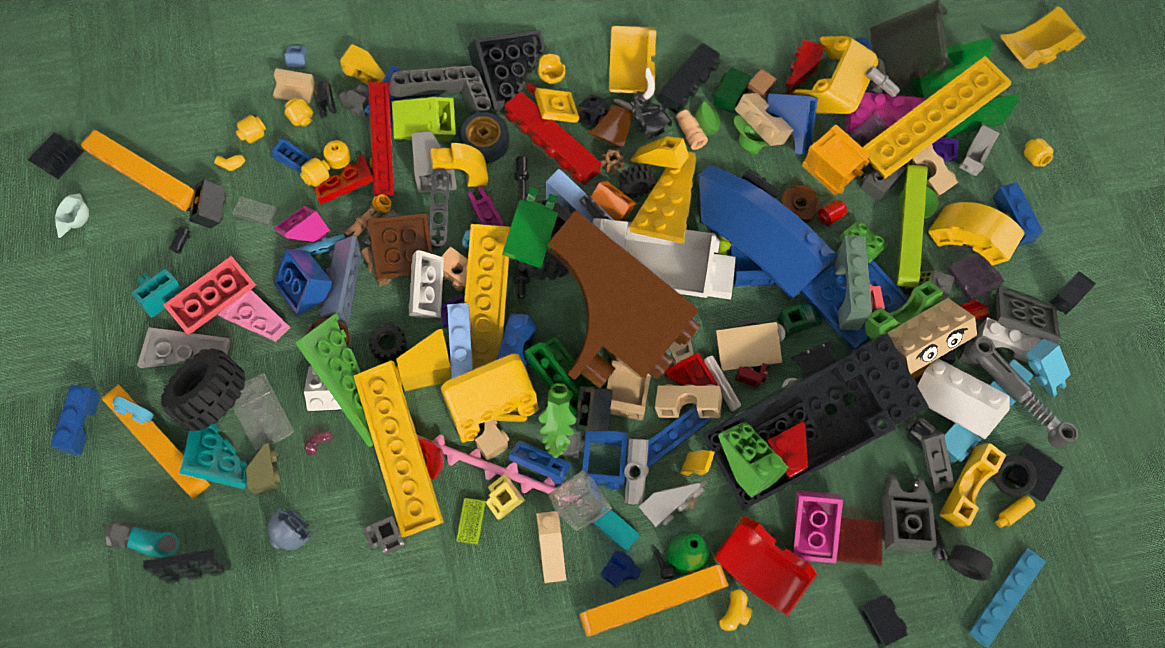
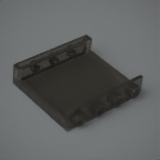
M939 0L930 2L870 28L872 51L878 59L884 62L886 75L889 76L888 79L896 86L907 84L912 80L926 77L928 74L944 70L953 65L947 54L943 16L947 15V9Z

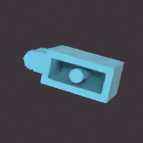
M1046 339L1041 340L1026 355L1029 360V366L1035 374V381L1044 387L1048 395L1055 397L1057 395L1056 387L1064 389L1067 386L1065 379L1071 374L1060 346Z

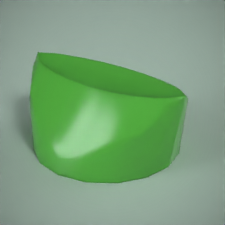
M704 101L697 109L695 119L705 135H712L720 129L721 121L714 108Z

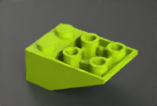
M429 97L391 102L393 139L412 140V133L426 131L432 132L439 142H450L456 135L453 98Z

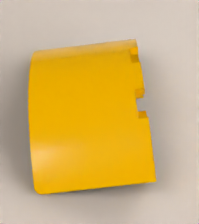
M1058 6L1031 26L1013 34H1002L1000 38L1025 68L1032 69L1037 68L1041 62L1047 64L1057 58L1056 54L1063 50L1068 52L1083 41L1086 36L1064 10Z
M612 26L609 92L637 93L640 91L645 93L648 89V82L645 76L647 67L650 68L655 82V63L651 62V56H655L656 28Z
M971 202L946 205L928 231L938 247L943 245L962 246L963 244L972 246V250L985 257L992 266L1008 261L1024 235L1022 228L1009 216L992 207Z

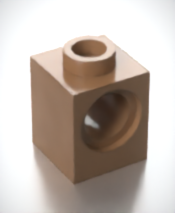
M760 69L748 83L746 94L758 93L765 99L773 90L776 78Z

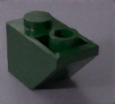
M799 304L781 311L777 319L778 323L785 329V337L822 324L814 305Z

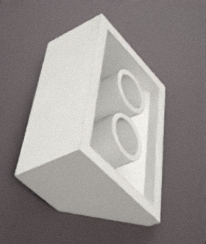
M420 250L412 255L409 316L441 318L443 257Z

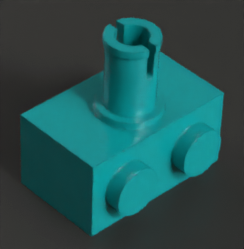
M163 269L152 278L148 273H143L142 275L146 279L144 280L139 276L138 283L141 286L131 292L141 308L151 318L165 309L164 304L183 291L177 280L166 269Z

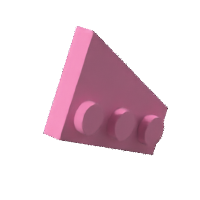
M252 290L245 293L218 314L221 318L274 342L290 329Z

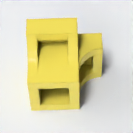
M504 474L488 486L491 494L486 504L498 520L525 500L507 474Z

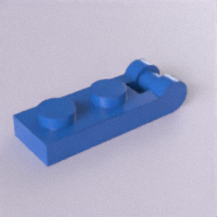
M518 440L509 456V460L551 478L556 484H562L565 474L571 468L569 462L560 458H554L553 455Z

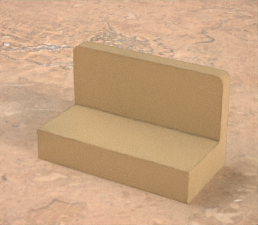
M275 69L274 77L277 84L273 93L274 98L284 100L297 98L304 99L307 104L311 102L315 85L313 75Z

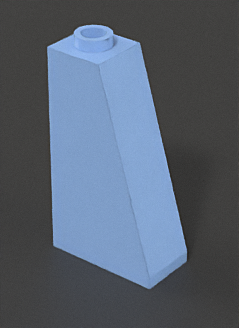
M558 169L546 181V200L549 194L557 196L556 202L560 203L561 207H568L572 214L575 210L593 224L594 218L586 210L587 207L580 203V199L586 193ZM605 212L604 215H605V216H608L611 220H613V218H611V217Z

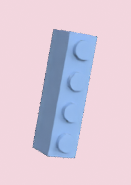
M468 303L447 304L452 379L473 370L470 308Z

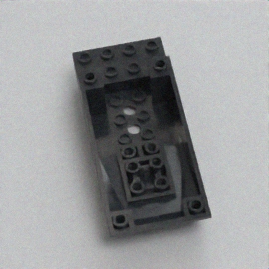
M882 333L772 393L702 435L710 450L715 452L714 457L742 509L745 510L896 429L895 425L929 408L889 334ZM847 364H851L853 367L849 371L846 369ZM848 393L853 394L855 402L852 405H846L843 401L844 395ZM827 404H835L837 411L834 415L826 414L825 406ZM746 421L767 443V440L804 422L808 469L790 479L784 473L777 483L750 497L736 481L718 435Z

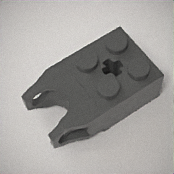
M889 474L885 478V488L881 497L885 550L927 553L937 544L933 504L930 502V494L922 477L917 476L913 480L911 493H907L900 488L894 474Z

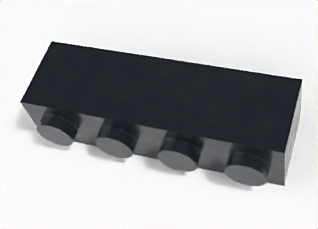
M702 42L659 93L658 102L664 104L666 108L674 113H677L680 108L684 109L689 101L688 99L696 95L699 86L702 83L705 84L712 71L715 72L719 67L720 53Z

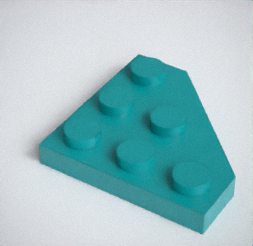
M211 424L208 428L201 429L200 431H189L179 474L244 489L247 483L246 468L248 465L237 457V451L228 440H224L218 433L219 429L214 424Z

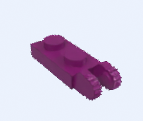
M482 186L477 188L478 194L482 198L476 201L471 191L466 192L472 209L481 225L505 226Z

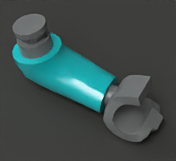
M116 520L110 523L104 534L106 536V544L109 546L125 549L127 543L128 548L153 557L171 556L179 547L178 538L171 532H154L135 526L132 529L133 524Z

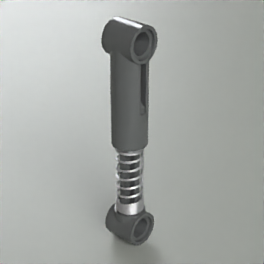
M980 336L967 347L966 355L968 359L974 363H979L1014 401L1018 400V402L1024 403V408L1027 407L1029 409L1028 412L1031 411L1033 413L1032 416H1036L1037 421L1040 420L1042 422L1041 425H1045L1044 429L1049 432L1048 441L1054 448L1062 449L1077 440V428L1072 423L1061 422L1056 416L1051 415V411H1047L1048 407L1044 408L1043 403H1039V399L1035 398V394L1032 395L1031 387L998 354L990 338Z

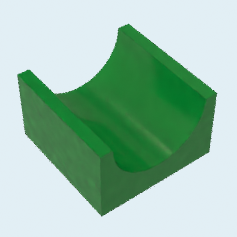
M987 38L921 52L908 77L916 97L926 98L927 100L984 56L990 60L991 49L994 45L992 39ZM998 94L941 138L979 130L982 123L989 127L1002 125L1019 102L1017 94L1005 97Z

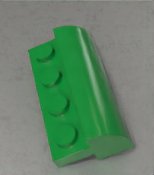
M556 336L545 343L539 342L525 350V358L549 389L555 383H562L567 386L570 392L569 409L577 417L580 386L594 385L581 373L575 380L567 374L575 363L571 355Z

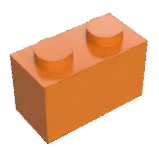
M608 181L600 182L591 196L593 201L615 221H626L637 204Z

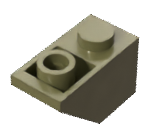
M269 443L262 446L246 468L248 489L253 495L279 489L278 482H281V474L275 465V462L278 461V454L276 449H273Z

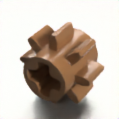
M609 149L607 154H602L603 161H601V167L606 168V173L614 172L616 174L618 169H623L624 164L622 162H624V156H620L619 150L611 151Z

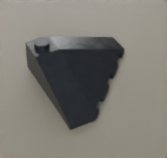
M541 30L477 38L467 47L472 65L480 74L493 111L505 110V104L514 98L517 93H520L524 87L527 74H530L537 64L536 58L546 48Z

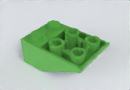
M746 421L718 435L736 481L750 497L777 483L789 468Z

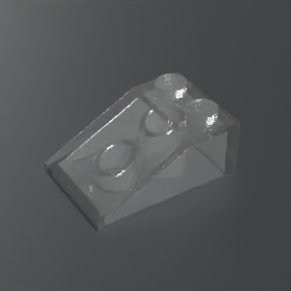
M265 373L244 382V389L241 390L240 398L235 401L236 404L233 406V410L256 452H259L264 444L269 443L272 445L296 433Z

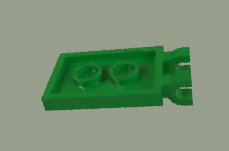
M530 187L526 200H519L502 255L541 268L558 215L557 212L552 211L557 196L549 194L545 205L534 202L538 189Z

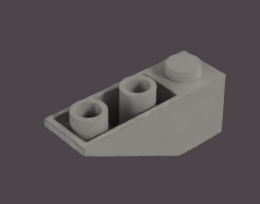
M704 480L653 493L639 508L655 527L661 524L666 526L674 519L672 515L677 510L681 512L689 505L687 501L691 497L697 498L705 491L702 487L708 482Z

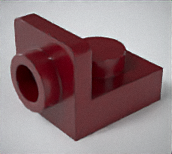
M762 363L759 373L755 372L751 367L740 366L735 381L758 388L761 382L765 383L768 371L765 369L767 364Z

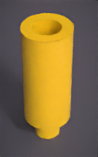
M1027 495L1022 496L998 515L999 519L995 521L996 525L999 528L1005 525L1010 527L1035 507L1034 501Z

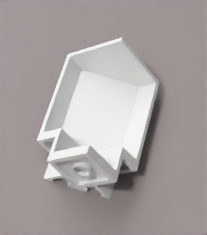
M601 218L593 219V224L679 294L731 299L736 257L714 254V252L718 253L720 242L715 234L686 230L685 242L681 244L631 233L629 226L632 222Z

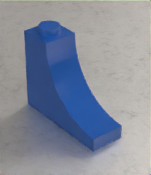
M768 94L766 102L769 106L766 112L782 117L794 129L792 133L795 140V154L807 155L813 140L818 98Z

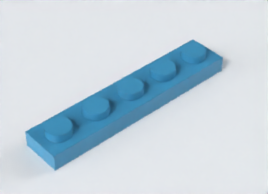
M1026 548L968 634L984 647H989L1046 561L1029 548Z

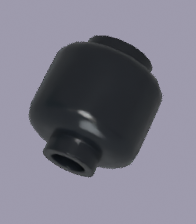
M920 418L917 421L912 420L906 428L908 431L907 439L920 449H923L922 437L938 433L937 427L924 418Z

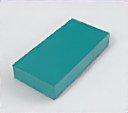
M609 507L593 523L625 552L640 536L637 531Z

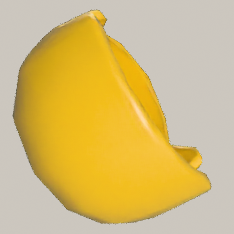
M543 55L539 59L538 75L548 84L558 83L565 76V65L561 64L560 57L557 55Z

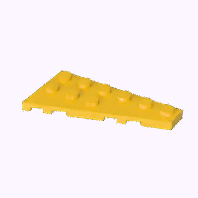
M688 152L689 157L680 169L670 167L665 169L630 224L629 229L631 233L684 244L693 184L692 178L696 163L694 152Z

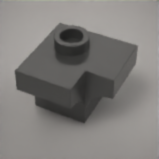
M359 84L353 91H343L339 96L342 106L350 110L355 116L360 115L366 119L369 115L364 112L369 104L368 88Z
M394 516L385 518L363 529L370 549L381 546L384 554L387 555L406 547Z

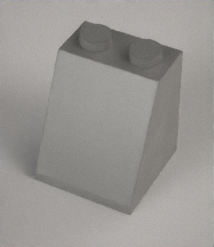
M419 131L412 133L414 173L418 193L431 192L432 174L437 170L432 168L431 148H441L432 132ZM444 169L448 172L450 178L449 190H457L454 169ZM439 173L438 176H435V179L438 180V187L434 186V190H446V186L442 187V182L446 180V177L443 176V173Z

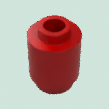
M834 200L819 209L818 220L820 223L830 226L843 218L847 213L845 203L841 200Z

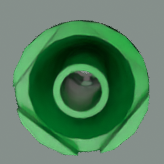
M691 532L680 533L674 536L667 546V561L678 574L690 575L703 570L708 564L709 548L704 539L698 534Z

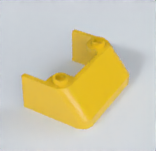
M821 36L820 40L822 45H825L824 49L829 59H840L831 79H820L817 81L812 90H795L794 94L818 98L816 113H852L858 108L871 80L865 76V73L870 67H877L878 58L873 51L849 36Z

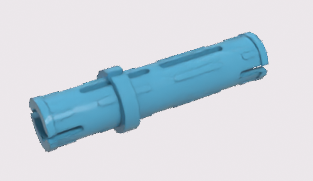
M344 233L331 238L324 237L321 241L293 250L308 251L311 256L323 252L329 253L335 248L336 242L346 239Z

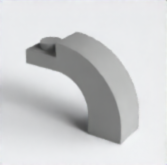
M982 123L959 168L977 176L983 169L986 157L998 138L1000 131Z

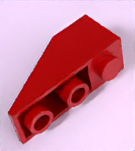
M803 40L802 46L797 47L795 57L798 58L797 61L793 60L790 71L793 74L792 76L788 75L785 86H788L786 94H790L817 71L825 45Z

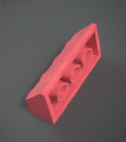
M230 256L166 302L164 307L186 334L190 335L254 288L256 284L234 258Z

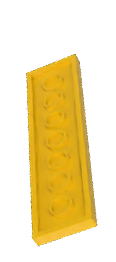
M984 56L862 148L870 154L869 162L884 178H887L1011 86V80Z
M471 224L464 303H468L470 308L473 370L496 361L503 339L509 257L502 255L510 230V227Z
M389 361L354 375L353 377L401 536L407 537L444 523L400 379L395 370V363Z

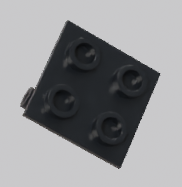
M54 132L28 161L59 180L84 153V150L77 147L73 140L70 139L68 141Z

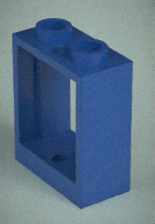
M586 431L581 483H584L587 487L605 485L606 488L613 490L623 487L628 433ZM590 443L621 446L619 476L587 473Z

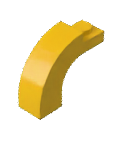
M451 143V148H431L430 156L433 169H460L466 173L468 187L487 186L488 173L485 158L479 150L460 143Z

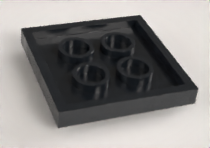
M209 549L144 560L143 569L152 574V576L166 581V583H176L180 581V578L200 579L203 574L211 573V576L223 575L224 571L231 570V561L216 550Z

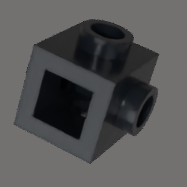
M591 94L578 105L579 121L595 127L599 123L598 120L606 114L607 100Z

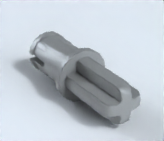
M875 66L870 67L865 73V76L877 84L878 88H882L892 97L899 93V87L888 79V75L882 74Z

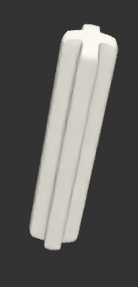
M714 356L705 358L704 362L720 386L722 396L732 412L738 410L741 407V403Z

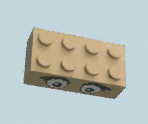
M947 298L887 333L910 374L977 336L975 316Z

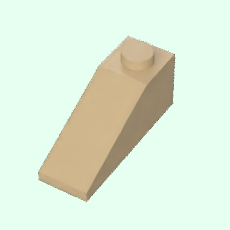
M558 511L538 513L537 525L544 583L566 581Z

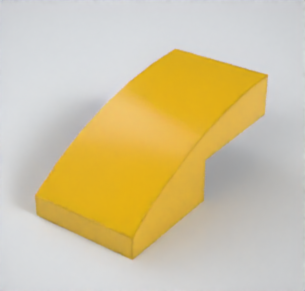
M700 450L688 453L680 473L686 476L692 473L701 476L709 471L715 452Z

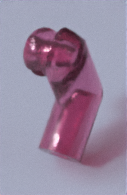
M327 431L313 434L304 444L306 454L314 455L317 453L316 447L320 443L333 441L332 432Z

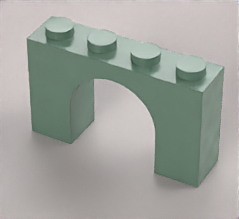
M845 236L836 252L838 256L834 259L835 275H846L845 300L838 311L839 329L860 330L872 313L866 237Z

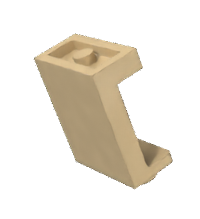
M612 360L611 365L616 369L609 377L607 384L608 389H613L610 414L643 420L651 376L648 374L644 379L637 377L618 360Z

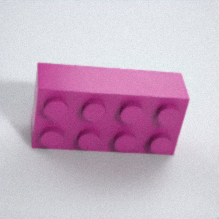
M865 92L858 108L854 112L846 114V134L876 138L924 102L926 98L898 95L892 97L887 94Z

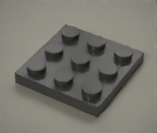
M998 288L995 294L997 323L1005 328L1011 327L1019 330L1025 335H1033L1041 340L1046 339L1053 343H1058L1060 330L1056 307Z

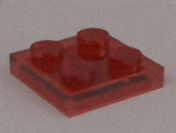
M841 517L837 562L881 566L882 522Z

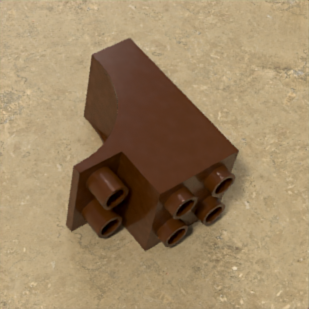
M576 210L548 243V252L565 265L577 281L587 312L584 343L575 363L567 374L575 380L581 373L598 388H601L616 369L597 353L602 347L637 377L644 379L649 374L653 378L658 379L673 361V358L666 353L675 341L679 345H686L701 325L693 319L699 309Z

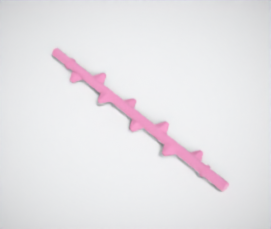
M441 434L434 440H430L442 448L443 454L447 455L448 465L452 466L461 460L484 469L487 480H490L496 474L500 476L507 474L511 480L521 483V490L524 494L535 488L579 506L582 502V497L566 492L563 488H556L554 482L549 477L545 481L540 482L519 474L517 463L513 462L507 468H503L482 460L480 450L477 448L470 454L446 446L444 436ZM417 435L418 440H419V439L430 440V439H427V438H425V437H422V436Z

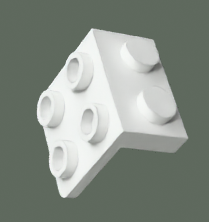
M310 366L304 389L307 410L341 409L315 370Z

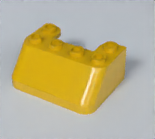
M510 354L446 381L441 387L449 415L462 443L477 438L480 433L479 424L482 422H488L496 416L511 412L515 408H517L518 413L522 416H530L539 410L536 393L523 361L518 354Z

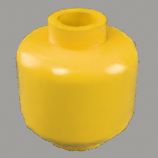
M293 98L286 103L284 114L294 126L302 125L305 127L311 123L313 110L304 99Z
M249 115L237 122L238 130L235 132L241 141L246 140V142L252 144L265 135L264 130L266 128L258 116Z
M1032 139L1026 143L1023 155L1033 166H1045L1053 158V148L1044 139Z
M332 140L325 145L323 150L324 157L330 167L341 169L347 166L350 161V152L344 142Z
M312 158L301 166L300 176L308 186L317 187L329 178L328 170L330 167L325 160L320 161L318 158Z

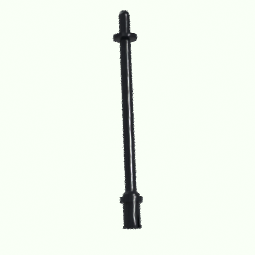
M524 156L516 158V172L514 173V179L518 181V203L519 200H526V181L529 180V173L527 172L528 159ZM518 268V276L513 278V282L518 284V298L524 299L526 296V284L531 282V278L526 276L525 270L522 272Z

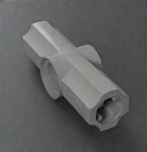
M629 438L628 463L624 470L626 476L625 503H644L646 477L649 473L647 466L649 440ZM635 466H638L640 469L638 477L633 473Z

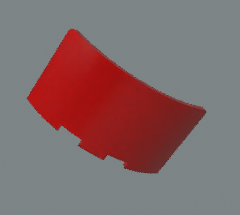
M743 516L714 557L746 589L776 610L789 615L817 573L809 562L786 548L784 551L779 549L774 544L776 540L759 522Z

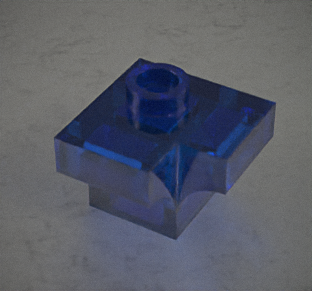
M616 549L601 572L600 577L618 589L625 580L633 579L637 581L643 570L636 566L627 554Z

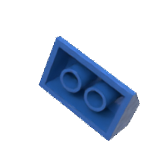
M286 249L274 280V285L295 313L301 315L326 299L332 286V280L308 251Z

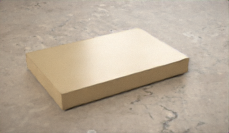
M777 322L715 330L722 371L738 369L740 366H760L762 363L767 365L782 363Z

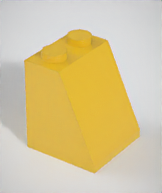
M442 329L437 330L397 358L398 366H395V370L405 391L445 383L452 379L451 366Z

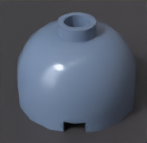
M280 507L268 521L267 532L270 543L276 549L282 548L293 551L304 545L312 537L311 530L307 532L304 528L307 524L299 515L290 509L284 512L282 511L284 507Z

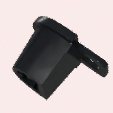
M831 341L825 342L794 355L791 359L793 362L796 361L804 375H807L833 360L830 350L832 343Z

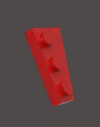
M364 155L358 157L359 161L353 166L350 164L345 166V171L340 175H333L314 188L320 205L374 181Z

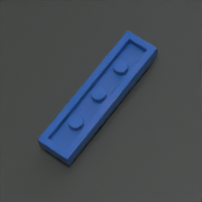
M696 405L651 438L648 442V468L711 422L712 419L700 418Z

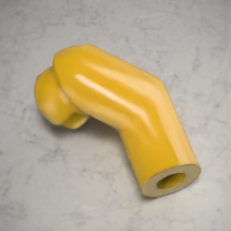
M218 155L214 163L228 171H233L245 163V158L242 155H234L226 159Z

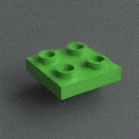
M859 221L850 226L839 237L842 242L845 236H865L868 263L874 260L888 246L882 237L875 235L866 224Z

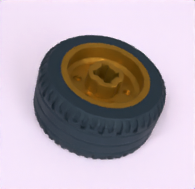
M490 112L475 113L468 116L460 125L458 132L459 143L479 150L485 158V163L495 162L506 153L509 146V131L506 123L498 115Z

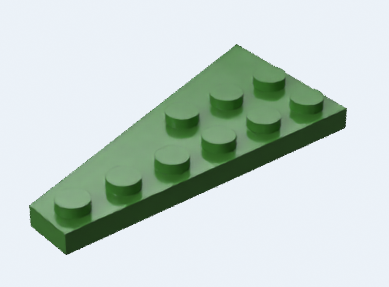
M335 313L295 343L367 446L370 447L374 443L353 377L361 372L352 350L346 345L344 340L346 334L344 330H340L337 322L339 317Z

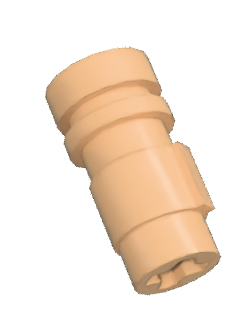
M688 110L681 111L676 116V120L693 150L703 147L708 142V138L703 130L699 128V123Z

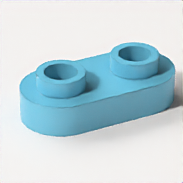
M116 396L111 403L115 406L113 408L114 411L124 416L126 413L133 415L132 419L140 424H144V422L150 423L154 416L148 410L119 396Z

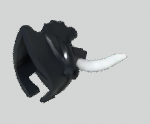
M647 67L645 74L648 82L647 91L645 93L638 91L633 96L634 100L631 103H627L622 99H615L614 102L627 110H632L637 118V129L640 132L645 131L646 137L650 140L664 133L665 126L668 124L670 127L673 122L665 113L667 108L664 104L651 105L650 100H648L655 90V82L650 68Z

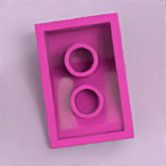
M796 490L793 530V553L808 561L836 563L843 499L839 494Z

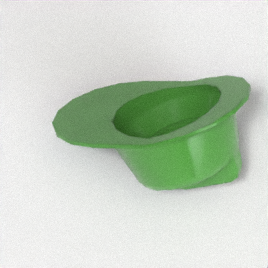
M741 115L734 118V125L740 132L739 144L742 148L752 155H757L763 146H769Z

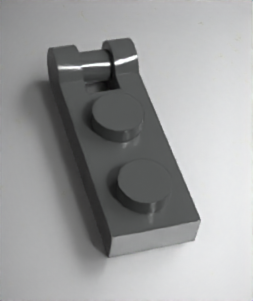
M939 432L922 437L921 442L931 492L936 494L941 492L942 489H953L954 480L944 434Z

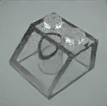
M584 470L549 493L555 511L577 532L613 509L596 482Z

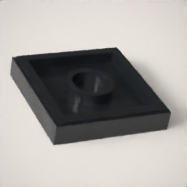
M1026 444L1019 456L1027 458L1036 470V484L1029 494L1043 502L1064 467L1029 444ZM1013 464L1005 477L1018 487H1023L1029 479L1027 470L1019 464Z

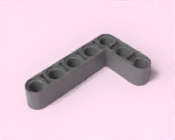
M473 66L396 71L392 74L389 82V93L395 97L461 92L470 115L488 112L491 107V102L480 74Z

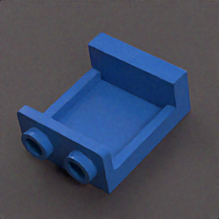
M730 242V256L736 257L733 277L734 287L774 284V281L763 269Z

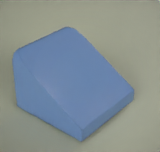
M305 46L287 47L285 53L287 67L305 66Z

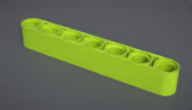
M907 164L897 286L916 288L919 284L927 166Z

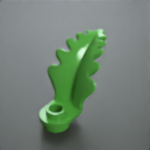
M555 383L551 386L548 392V407L539 416V421L546 424L540 429L541 434H547L542 442L548 443L545 449L549 450L548 453L552 454L554 458L563 455L564 452L562 450H567L565 444H570L571 441L566 436L574 434L573 429L569 425L576 423V417L569 409L570 392L567 386L562 383Z

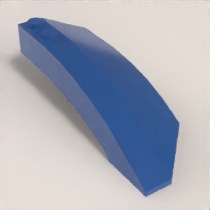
M710 165L698 175L700 192L698 193L699 207L701 208L700 224L706 225L740 249L763 269L791 299L838 256L796 214L747 180L713 165Z

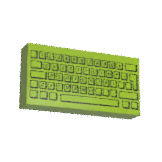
M464 498L457 542L479 544L486 501Z

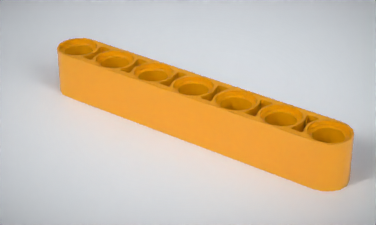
M93 130L81 143V146L87 152L181 210L187 211L191 207L194 192L192 188L100 132Z
M119 384L101 397L107 406L193 500L210 486L207 480L179 474L183 454L152 420L150 423L144 422V424H140L132 419L133 415L126 413L124 416L113 410L115 406L111 403L116 396L138 405Z
M716 565L579 614L586 636H591L721 590L729 585L721 565Z

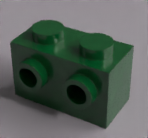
M731 67L728 73L723 74L720 87H716L712 94V97H714L713 106L733 114L735 107L747 90L751 75Z

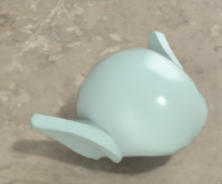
M80 193L67 196L57 208L55 225L59 238L71 228L82 227L89 218V208L83 202Z

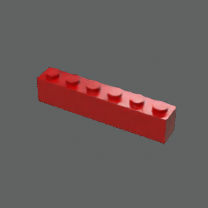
M518 93L505 104V117L511 123L514 122L523 134H527L536 146L543 148L546 155L554 158L563 170H567L576 182H580L585 186L601 172V162L554 120L542 119L539 107L524 93Z

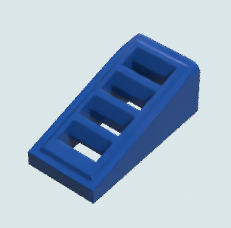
M283 137L271 151L272 158L301 173L299 164L303 159L307 162L312 159L311 156ZM284 149L287 150L284 154H281ZM290 152H291V153H293V155H292V156L290 157V159H289V158H287V156H288V155L290 154ZM297 156H299L300 158L297 160V162H293V160Z

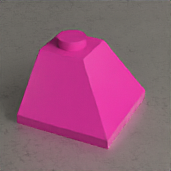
M304 205L275 226L274 230L286 238L314 242L324 238L329 228L317 211Z

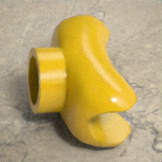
M738 589L730 593L729 608L719 622L721 629L733 631L738 627L739 623L743 625L748 623L752 609L746 607L748 598L744 591Z

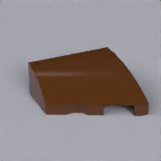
M611 105L607 109L606 114L598 120L599 124L594 129H590L588 134L600 141H607L617 148H623L634 113L625 108Z

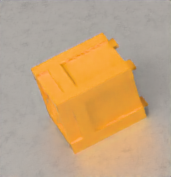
M834 125L824 136L809 147V152L802 166L834 195L837 193L842 194L843 188L857 176H862V168L864 165H868L870 154L839 126Z

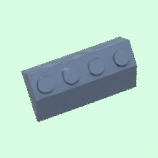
M356 236L336 242L335 248L331 250V268H327L326 274L332 280V286L323 304H320L319 316L321 318L337 313L339 319L345 322L347 326L349 325L362 258L361 248Z

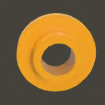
M380 194L372 200L373 207L381 213H387L391 209L392 202L386 195Z

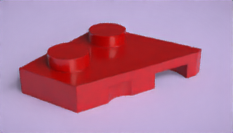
M698 352L666 369L664 372L667 377L681 386L688 384L695 386H706L709 384L719 386Z
M804 422L767 440L770 448L789 467L785 471L788 479L808 469Z

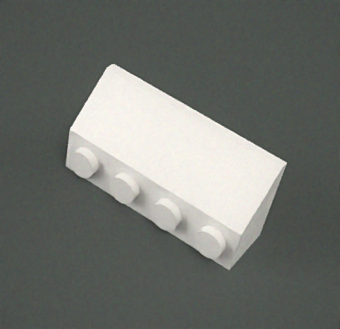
M938 358L927 367L918 384V388L930 409L984 439L1009 411V395Z

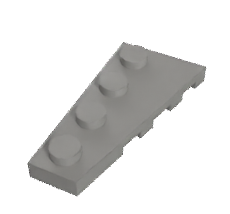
M148 327L137 366L139 368L185 364L188 359L193 358L195 354L202 353L206 349L222 350L228 355L231 340L229 338L194 333L187 335L186 332Z

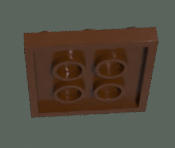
M427 213L367 220L376 280L411 276L412 255L419 250L433 254Z

